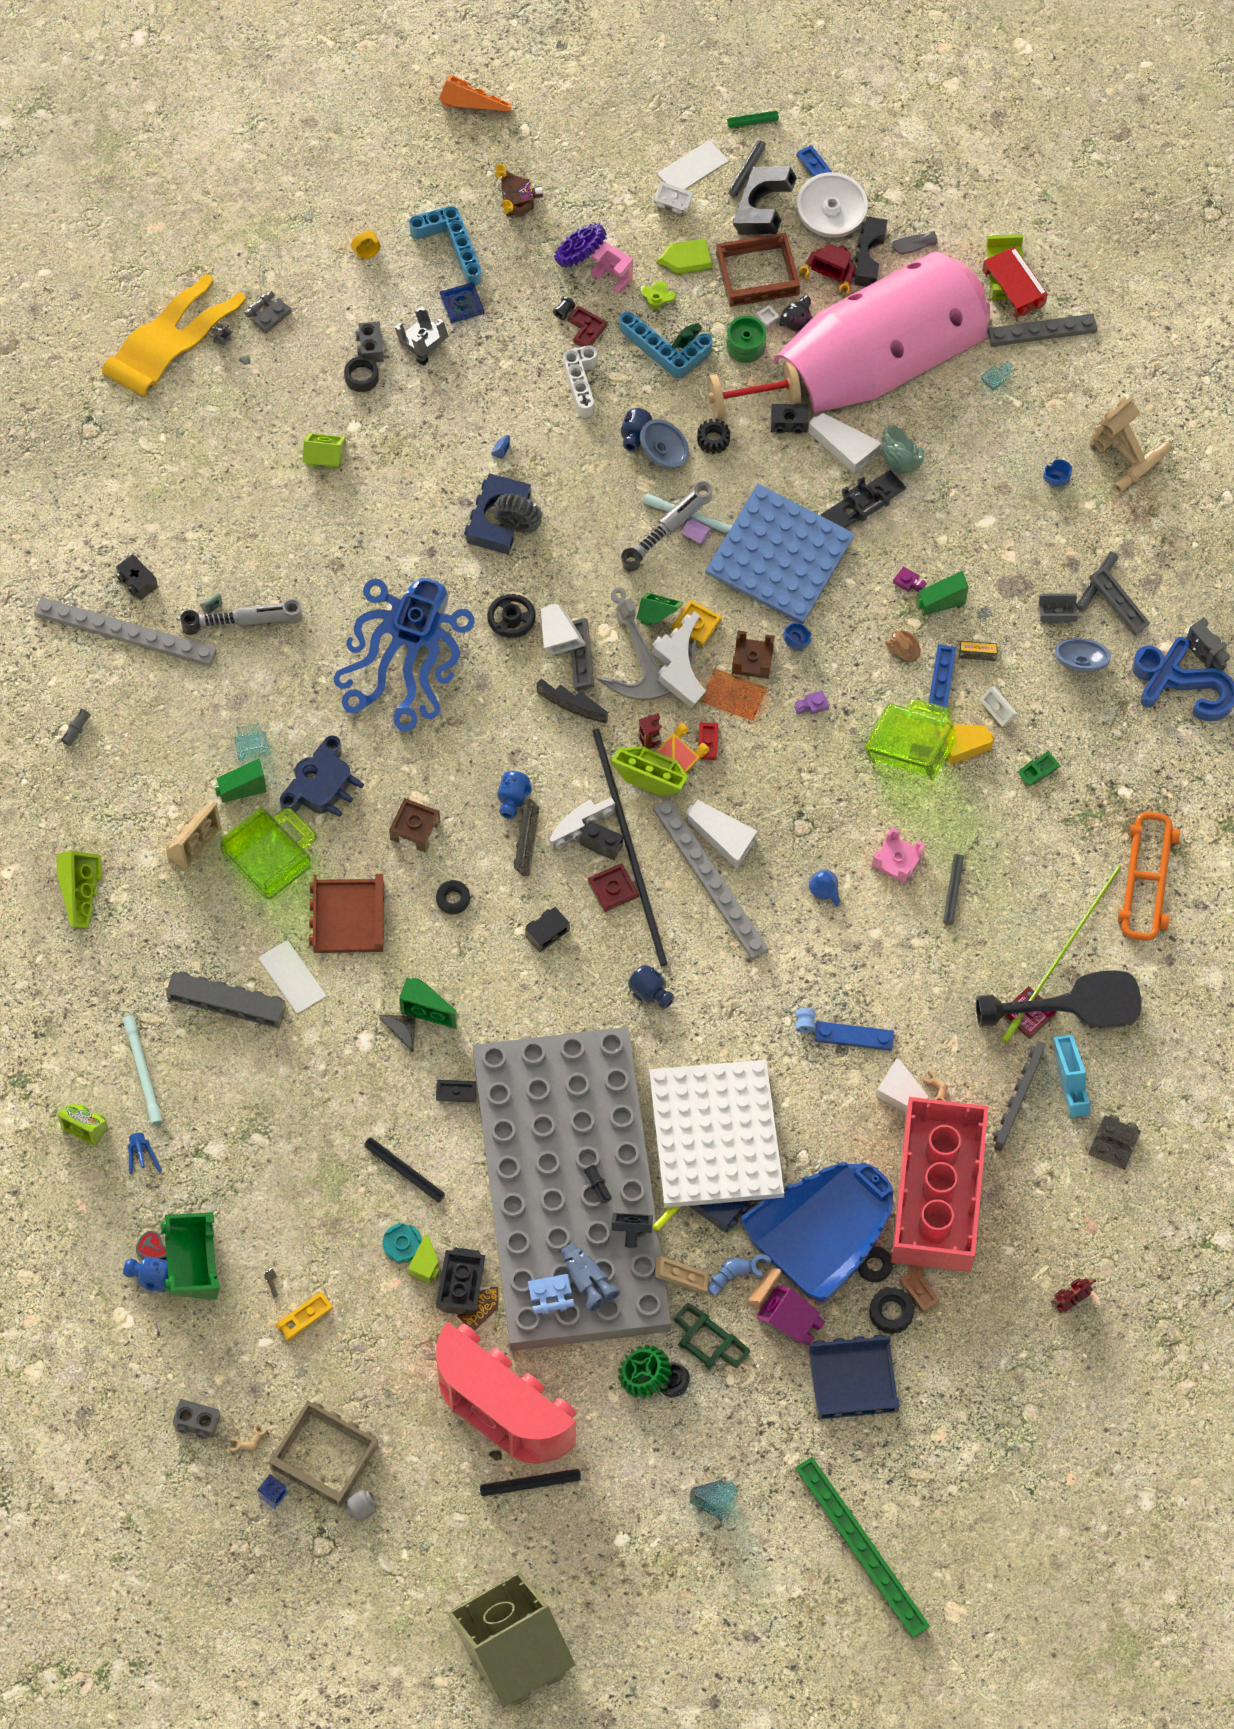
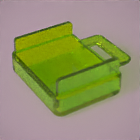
M911 699L906 707L888 704L865 744L867 756L872 760V763H877V761L927 775L930 780H935L955 742L956 731L953 722L949 720L952 714L951 710L918 699Z
M260 807L222 837L220 848L221 853L264 898L272 899L311 867L310 855L304 849L316 840L317 835L291 808H284L272 817L263 807ZM286 820L303 836L298 841H295L281 826Z

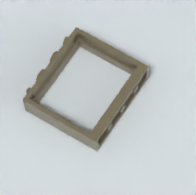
M307 1400L270 1459L269 1465L274 1471L341 1507L379 1446L378 1439L370 1431L363 1432L358 1429L359 1426L354 1422L348 1421L347 1423L342 1420V1417L336 1412L331 1411L329 1413L324 1410L320 1403H312ZM310 1415L368 1446L340 1493L282 1461Z

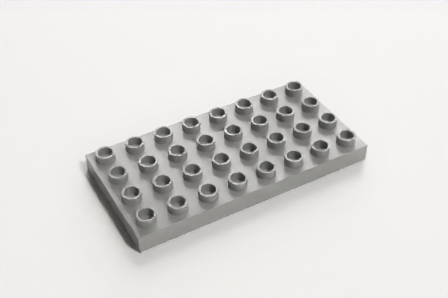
M629 1027L472 1045L510 1351L671 1332L665 1280L655 1277L656 1258L661 1256L658 1231L653 1229V1225L656 1223V1215ZM591 1165L596 1166L601 1178L606 1181L605 1185L612 1197V1200L606 1204L601 1203L595 1190L591 1189V1183L584 1173V1170ZM613 1213L653 1215L652 1233L638 1232L637 1248L625 1247L626 1231H611ZM571 1243H575L577 1248H581L608 1277L606 1282L609 1285L617 1286L620 1290V1295L611 1302L604 1300L602 1306L591 1313L586 1309L588 1295L580 1294L564 1261V1255L561 1253V1250ZM568 1274L572 1295L566 1296L564 1299H573L574 1307L566 1308V1311H550L549 1314L542 1315V1313L534 1314L533 1306L540 1305V1301L531 1302L528 1281ZM597 1288L596 1291L602 1296L600 1289ZM558 1298L546 1300L547 1304L558 1302Z

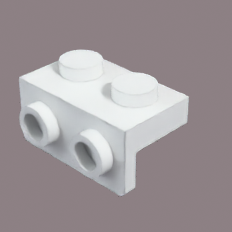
M660 181L656 195L652 197L655 206L665 209V207L672 208V212L681 215L682 212L687 214L694 193Z

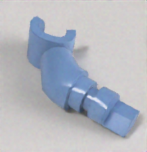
M759 1254L753 1258L752 1262H749V1259L733 1257L728 1259L721 1265L722 1268L719 1270V1274L716 1273L711 1278L712 1282L708 1285V1292L715 1296L727 1284L726 1280L730 1281L732 1278L749 1274V1272L754 1277L761 1279L762 1272L757 1270L756 1264L762 1262L765 1265H769L772 1262L771 1258L767 1255Z

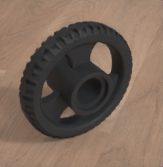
M506 594L496 598L489 606L487 613L491 629L496 634L506 638H517L525 635L532 629L536 618L533 604L519 594ZM511 602H518L524 605L528 611L521 613L520 607ZM499 606L503 608L502 621L496 623L494 612ZM521 621L526 623V624H525L522 628H520V629H517V630H507V628H511V629H512V628L518 627V626L520 625Z

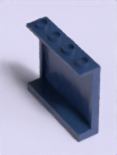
M883 1334L875 1335L873 1338L858 1336L853 1338V1340L837 1338L833 1342L817 1340L809 1345L818 1420L899 1412L900 1403L896 1392L890 1336L885 1337Z

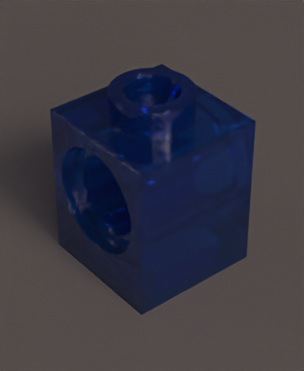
M271 1474L257 1489L259 1498L274 1509L288 1493L286 1485Z

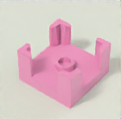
M605 241L604 244L600 245V249H597L595 254L591 255V260H600L592 269L591 276L600 279L606 271L611 272L620 278L619 282L614 286V290L621 293L633 279V258Z
M891 827L887 834L886 842L880 851L877 850L873 857L872 867L906 884L924 854L925 844L916 841V845L913 846L900 839V831Z

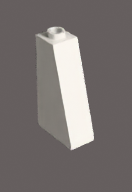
M821 413L818 417H813L809 422L808 433L853 474L880 453L881 443L878 440L824 413Z
M697 800L687 810V823L729 863L738 869L757 839V830Z

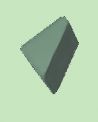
M218 593L200 603V606L209 614L222 605L221 595Z

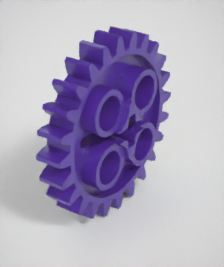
M590 223L587 227L584 225L581 230L578 228L577 232H572L569 237H566V241L561 242L562 245L557 247L558 250L555 251L556 255L554 257L558 265L565 268L568 266L572 267L573 264L577 265L580 261L583 262L584 259L590 258L591 254H595V250L600 249L599 245L604 244L603 240L606 239L607 233L600 223H594L593 225Z

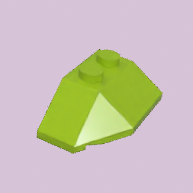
M643 746L619 747L611 760V764L627 783L658 796L680 792L688 779V775L677 760Z

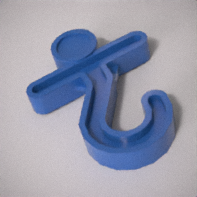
M1178 637L1165 657L1161 650L1154 646H1143L1136 652L1132 663V670L1138 678L1150 680L1141 697V704L1144 707H1152L1164 689L1191 690L1211 688L1218 692L1220 698L1216 701L1197 700L1193 709V715L1205 721H1218L1225 718L1234 707V681L1229 675L1215 668L1184 670L1178 667L1189 647V641L1185 637Z

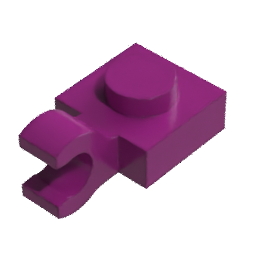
M904 566L893 579V584L907 592L912 588L919 593L927 585L925 581L919 579L918 574Z

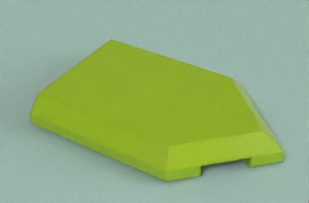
M705 238L669 244L656 261L657 264L664 265L677 275L712 269Z

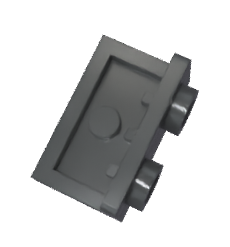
M1039 594L1038 612L1040 622H1077V595Z

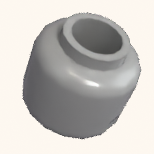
M362 1489L347 1498L348 1506L346 1511L351 1518L355 1517L361 1521L376 1511L378 1503L371 1491Z

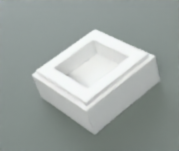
M770 305L755 313V318L763 322L766 329L780 321V316Z

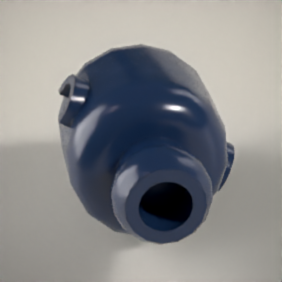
M632 408L624 417L621 436L624 439L623 447L627 451L634 452L638 450L641 443V429L647 422L653 420L651 414L645 409Z
M642 965L629 978L628 987L633 992L632 995L639 1001L643 1000L651 1003L656 1000L659 1007L666 1009L675 999L673 993L665 990L666 980L661 976L662 973L657 972L654 967Z

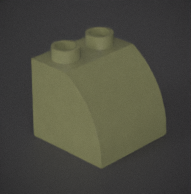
M520 1571L447 1612L472 1662L488 1689L503 1708L507 1705L523 1703L528 1699L531 1691L545 1683L553 1684L562 1680L566 1675V1671L576 1666L549 1606Z

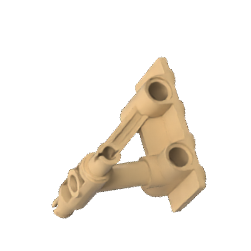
M1132 396L1127 400L1123 398L1117 404L1118 407L1115 410L1110 409L1104 415L1105 418L1099 423L1100 425L1091 436L1092 441L1089 444L1091 447L1095 445L1103 452L1110 446L1114 449L1117 448L1132 464L1125 471L1124 477L1114 484V488L1118 493H1122L1131 484L1138 483L1140 478L1146 475L1153 467L1159 465L1163 457L1173 449L1168 441H1164L1157 449L1150 450L1145 455L1143 454L1129 424L1140 415L1138 408L1132 402L1134 399Z

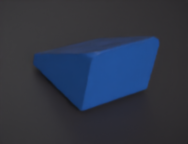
M509 435L497 441L491 451V455L500 459L504 458L511 446Z

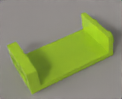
M1023 235L987 236V259L1014 246L1023 258ZM989 274L992 300L1008 299L992 274Z

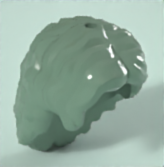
M889 425L885 428L882 437L883 458L888 466L896 473H911L920 468L924 462V450L921 447L917 450L913 440L908 439L901 428L895 425Z

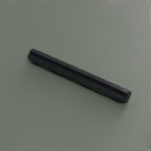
M369 1137L364 1143L365 1148L437 1202H441L444 1199L445 1193L373 1138Z
M579 1469L486 1483L480 1485L481 1496H489L580 1481L581 1474Z

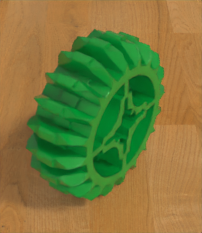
M646 1344L644 1348L638 1346L637 1351L631 1349V1354L629 1356L625 1355L626 1360L620 1361L622 1367L618 1369L620 1373L618 1379L621 1382V1387L635 1398L645 1399L646 1396L652 1398L654 1392L659 1394L660 1388L665 1389V1382H670L668 1376L672 1375L670 1370L672 1366L669 1362V1357L656 1346L652 1345L650 1347Z

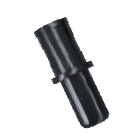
M595 1165L587 1167L584 1173L591 1183V1189L595 1190L601 1203H608L612 1200V1197L605 1185V1179L601 1178Z

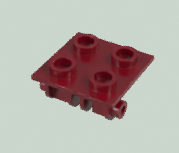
M1078 1278L1070 1283L1071 1287L1067 1290L1062 1289L1054 1295L1055 1298L1050 1302L1058 1304L1056 1308L1060 1313H1066L1073 1305H1077V1302L1080 1303L1091 1295L1093 1289L1090 1285L1097 1280Z

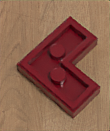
M577 306L568 317V322L581 328L573 338V343L580 347L592 346L608 326L607 321L580 306Z

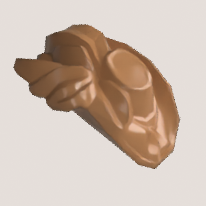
M896 630L892 633L890 641H885L888 650L893 655L897 654L905 661L913 662L920 657L921 648L919 642L908 631Z

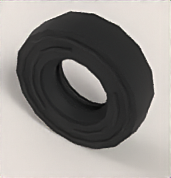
M446 881L437 890V905L447 914L461 913L466 910L470 903L469 889L460 881ZM456 891L460 894L461 898L457 903H450L446 900L447 893Z
M874 1246L858 1268L859 1274L870 1282L885 1280L893 1268L890 1253L884 1248ZM870 1258H879L883 1263L882 1268L878 1271L870 1270L867 1266Z

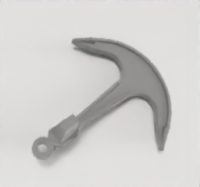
M615 588L611 593V600L618 604L616 607V617L620 626L626 624L642 667L643 676L635 684H627L615 679L597 677V680L610 690L630 699L651 700L665 696L670 691L657 681L660 676L658 672L661 667L656 663L634 621L636 616L634 603L631 598L625 600L626 592L624 589ZM620 593L622 597L617 598L615 594ZM696 640L693 641L688 649L691 666L694 659Z

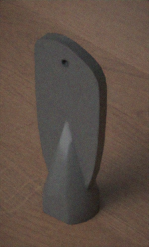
M931 231L927 234L913 235L893 241V248L899 254H907L922 249L929 244H937L938 241L935 231Z

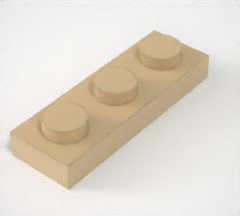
M662 1256L656 1258V1278L701 1294L708 1292L709 1273Z

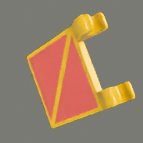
M681 723L655 752L677 760L684 772L687 773L710 749L705 743H701L695 752L688 747L680 738L689 729L684 723Z

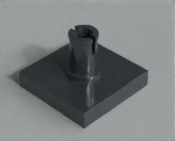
M613 1213L611 1231H626L625 1247L637 1248L638 1232L652 1233L653 1215Z

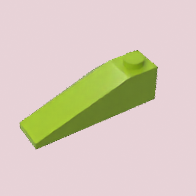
M67 851L57 854V876L70 927L87 929L93 911V898L97 895L98 891L96 889L97 881L100 880L102 874L101 855L78 851Z

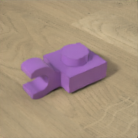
M823 690L805 695V700L796 701V706H794L797 714L810 710L812 715L829 709V703Z

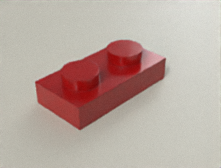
M700 722L698 746L701 743H705L710 749L706 755L700 758L701 760H717L719 723Z

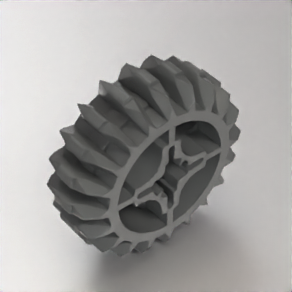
M505 493L500 495L494 504L493 514L495 518L499 520V523L504 524L505 527H509L511 530L531 533L536 531L541 524L543 512L536 503L531 502V499L528 500L519 494L514 495L511 493L509 495Z

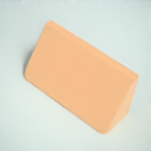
M768 1269L748 1298V1303L758 1309L762 1307L781 1277L780 1269Z

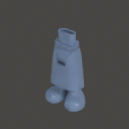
M571 1243L561 1250L577 1289L581 1295H588L586 1302L588 1312L591 1313L598 1310L604 1300L611 1302L620 1295L618 1287L609 1285L606 1282L608 1280L607 1275L581 1248H577L575 1243ZM597 1288L600 1289L602 1296L596 1291Z

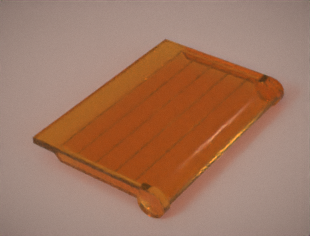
M715 668L701 702L754 720L766 694L767 687Z

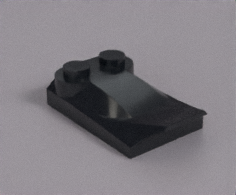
M455 1247L453 1250L445 1251L436 1302L437 1309L452 1314H476L485 1263V1255H481L479 1250Z

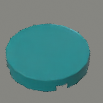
M399 1223L391 1226L385 1232L382 1246L390 1260L397 1263H407L412 1261L422 1241V1237L414 1226Z

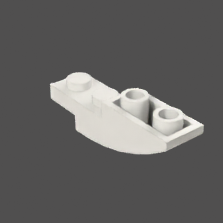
M612 797L596 805L590 799L569 813L551 835L550 849H559L571 840L580 839V835L589 820L596 822L602 817L607 818L615 812V802Z

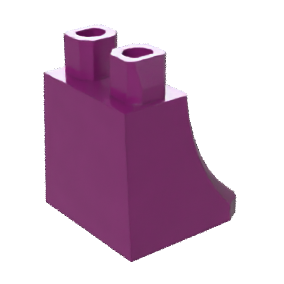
M780 1285L773 1290L757 1314V1319L769 1325L793 1341L808 1346L814 1340V1336L808 1333L810 1328L814 1327L816 1330H820L825 1324V1321L819 1316V1311L793 1289Z

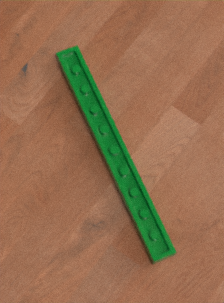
M811 1457L796 1466L795 1470L911 1638L914 1639L929 1629L930 1625L814 1458Z

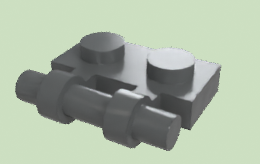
M271 290L267 294L261 295L260 300L255 304L252 303L248 306V310L244 312L248 318L252 315L256 316L253 319V323L265 334L292 312L291 308L280 298L274 302L271 300L275 296ZM264 305L267 306V308H266L265 310H263V311H260V310H259L262 306H264Z

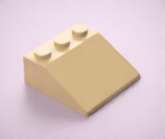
M212 802L201 808L198 813H194L190 823L186 827H182L178 837L167 845L168 859L185 870L188 869L221 830L216 802Z

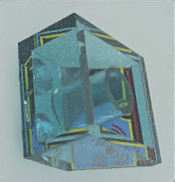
M718 1480L693 1487L690 1491L689 1503L726 1522L737 1503L739 1490L730 1481Z

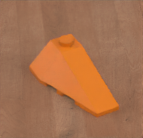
M451 74L448 76L438 99L442 101L443 105L448 107L452 105L454 107L510 111L512 104L494 95L487 96V93L480 88H471V83Z

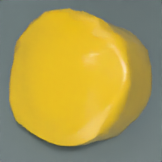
M369 230L355 236L352 239L350 248L360 259L362 257L368 259L379 252L381 244L375 232Z

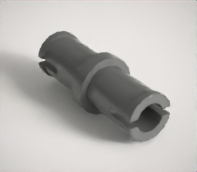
M80 709L73 722L71 721L68 724L69 728L60 740L67 746H71L78 733L83 731L82 727L91 714L84 709Z

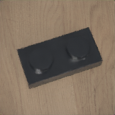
M437 1080L436 1101L475 1102L476 1081Z

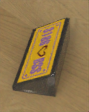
M960 641L959 658L997 660V643Z

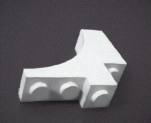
M695 611L691 616L687 614L681 621L683 625L680 629L675 628L669 636L665 634L662 638L658 637L652 644L654 648L651 651L652 654L665 663L658 672L660 676L657 681L691 709L706 692L695 677L688 656L690 634L700 617Z

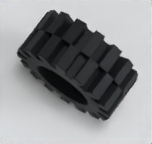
M709 419V423L705 420L703 424H700L697 441L698 445L701 446V450L706 449L708 454L709 451H712V454H715V451H717L719 454L721 449L723 451L726 450V446L728 447L730 442V429H728L727 424L724 425V421L719 423V419H715V422H713V419ZM715 432L720 434L721 437L718 440H710L707 438V434Z

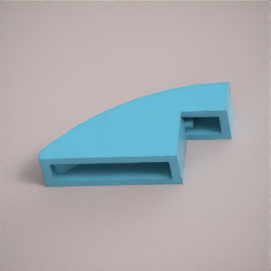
M1073 1035L1053 1037L1061 1086L1070 1118L1090 1115V1102L1086 1093V1072Z

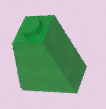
M963 571L919 591L916 605L918 610L921 609L923 616L966 604L969 586Z
M256 759L218 777V785L214 786L217 797L221 796L222 803L267 792L260 759Z

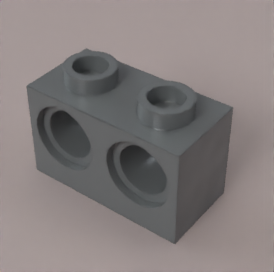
M380 321L358 323L359 330L355 331L356 342L360 341V346H357L358 356L369 357L375 362H384Z
M180 1399L172 1422L178 1432L185 1434L192 1432L199 1438L207 1439V1437H214L221 1415L219 1409ZM186 1414L192 1416L188 1421L181 1420L182 1416ZM204 1420L211 1421L210 1425L206 1427L200 1424Z

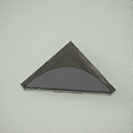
M379 1015L380 1021L411 1052H414L416 1016Z

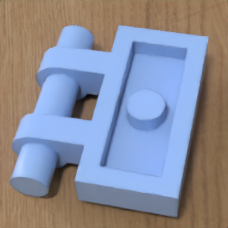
M568 1274L528 1281L531 1302L540 1301V1305L533 1306L534 1314L542 1313V1315L549 1314L550 1311H566V1308L574 1307L573 1299H564V1297L572 1295ZM558 1298V1302L548 1304L546 1300Z

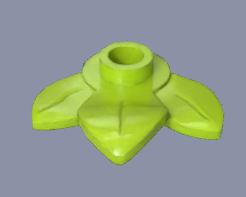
M663 281L655 282L652 287L647 285L641 287V295L647 299V303L652 309H659L664 303L672 302L676 297V293L668 291V285Z

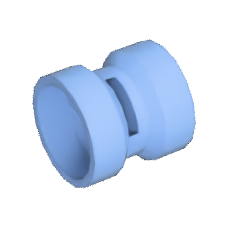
M811 1008L796 1010V1018L798 1019L796 1031L800 1033L814 1032L815 1023L813 1019H815V1010Z

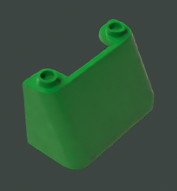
M214 1212L165 1215L164 1222L160 1223L161 1234H165L168 1279H165V1291H169L170 1295L207 1300L218 1298L220 1285L216 1273L213 1240L214 1231L212 1223H214Z

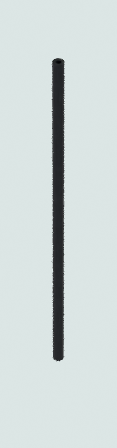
M597 728L592 732L609 791L615 802V812L660 966H666L668 963L600 729Z

